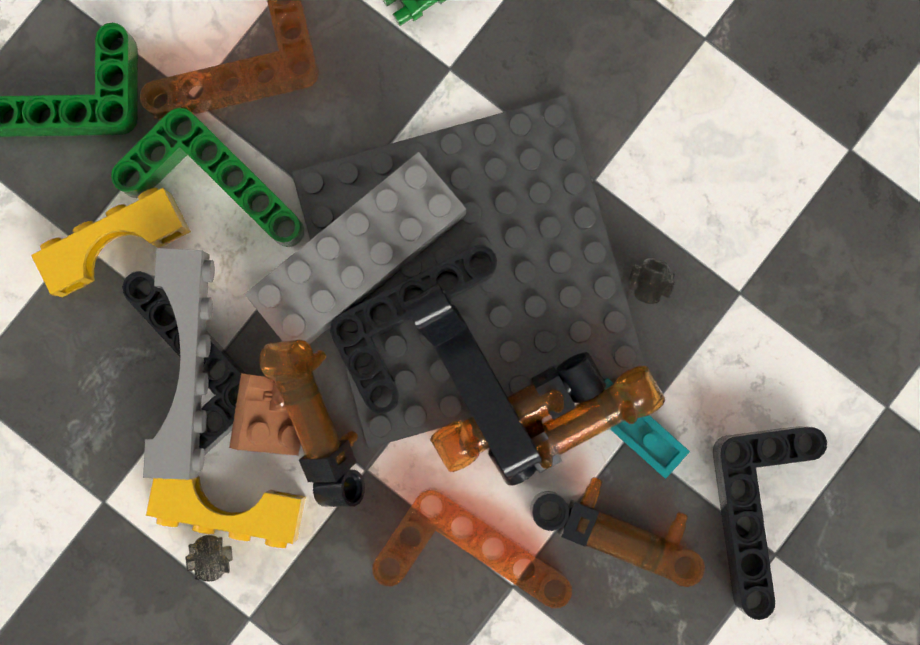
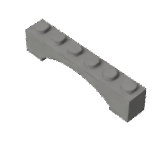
M156 248L154 286L165 291L174 311L180 339V371L176 393L167 418L154 438L145 439L143 478L190 480L197 478L198 471L203 470L204 449L199 448L200 433H204L206 429V411L201 410L202 395L207 394L209 383L208 373L203 372L204 357H209L211 347L210 336L205 335L206 320L211 319L213 310L212 298L207 297L208 282H213L215 274L214 261L209 260L210 255L203 250Z

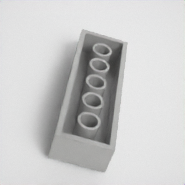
M418 152L244 295L289 350L298 354L329 329L334 318L357 306L466 216V208Z

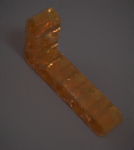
M267 0L279 51L148 82L140 92L142 106L156 119L161 120L168 112L176 108L187 109L195 115L312 86L318 79L319 68L303 1L291 0L286 5H280L276 3L277 0ZM297 27L302 30L301 34L295 39L289 40L284 38L286 31L290 28ZM300 61L310 64L309 69L303 74L292 72L294 65ZM269 69L274 71V76L270 81L266 83L258 82V76L262 71ZM227 79H239L238 86L234 90H223V85ZM202 86L203 93L199 98L188 99L189 91L193 87ZM161 94H167L168 100L166 104L160 108H154L155 98Z
M427 488L418 494L377 555L373 564L372 573L379 584L384 586L399 584L434 532L437 531L550 608L565 606L572 596L571 584L561 571L437 488ZM429 495L438 497L442 503L441 511L435 515L425 513L421 507V501ZM460 516L469 518L473 524L472 530L466 535L456 534L451 527L452 522ZM406 527H415L420 531L421 541L415 545H407L401 539V531ZM498 538L502 541L503 548L498 555L489 556L483 552L482 545L487 539ZM386 558H393L399 563L400 572L394 576H388L382 572L380 562ZM520 559H528L533 563L532 572L525 577H520L513 572L514 564ZM551 580H559L564 584L562 593L557 597H549L544 593L546 584Z

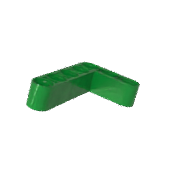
M107 23L101 26L95 38V95L0 96V137L123 135L131 132L137 125L138 120L137 43L126 29L118 23ZM115 39H124L120 48L110 50L111 44ZM117 73H123L124 76L121 83L111 86V78ZM86 108L87 114L84 120L75 123L74 118L77 111ZM117 108H123L121 119L111 122V113ZM50 109L48 120L39 123L41 112ZM13 110V118L4 124L3 117L5 113Z
M176 108L168 112L112 169L111 179L114 186L128 196L138 198L142 192L159 184L188 155L277 243L285 247H292L300 243L304 237L305 230L300 219L187 109ZM184 121H191L190 131L185 135H177L176 131L179 124ZM159 146H165L166 151L163 158L159 161H152L151 154L153 150ZM217 146V154L213 159L209 161L202 160V152L206 147ZM236 170L242 171V181L236 186H228L227 177L229 174ZM138 171L139 181L137 184L127 187L126 177L131 172ZM261 195L268 196L269 203L267 208L260 212L253 211L252 203L254 199ZM286 220L293 221L295 224L294 232L288 237H279L277 230L280 223Z

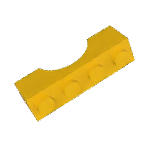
M158 188L148 189L138 196V201L128 206L121 204L109 209L105 213L107 217L95 223L87 221L79 224L73 229L74 233L61 240L58 237L44 242L40 246L41 250L32 254L31 257L49 293L63 298L94 282V267L100 251L106 244L118 237L127 235L139 236L160 248L190 233L191 231L172 194L164 188L160 190Z
M199 476L190 480L153 478L146 516L157 518L156 524L162 526L178 527L179 522L193 525L192 531L214 534L215 529L229 532L228 537L231 539L250 541L251 536L264 538L265 545L286 548L287 543L293 544L298 540L306 497L269 490L263 494L258 503L250 510L229 512L216 507L209 501L203 492Z

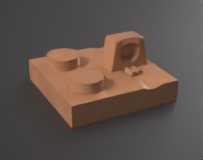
M241 373L229 448L299 456L304 421L297 404H289L286 400L287 397H285L286 394L282 390L287 383L291 382L290 380Z

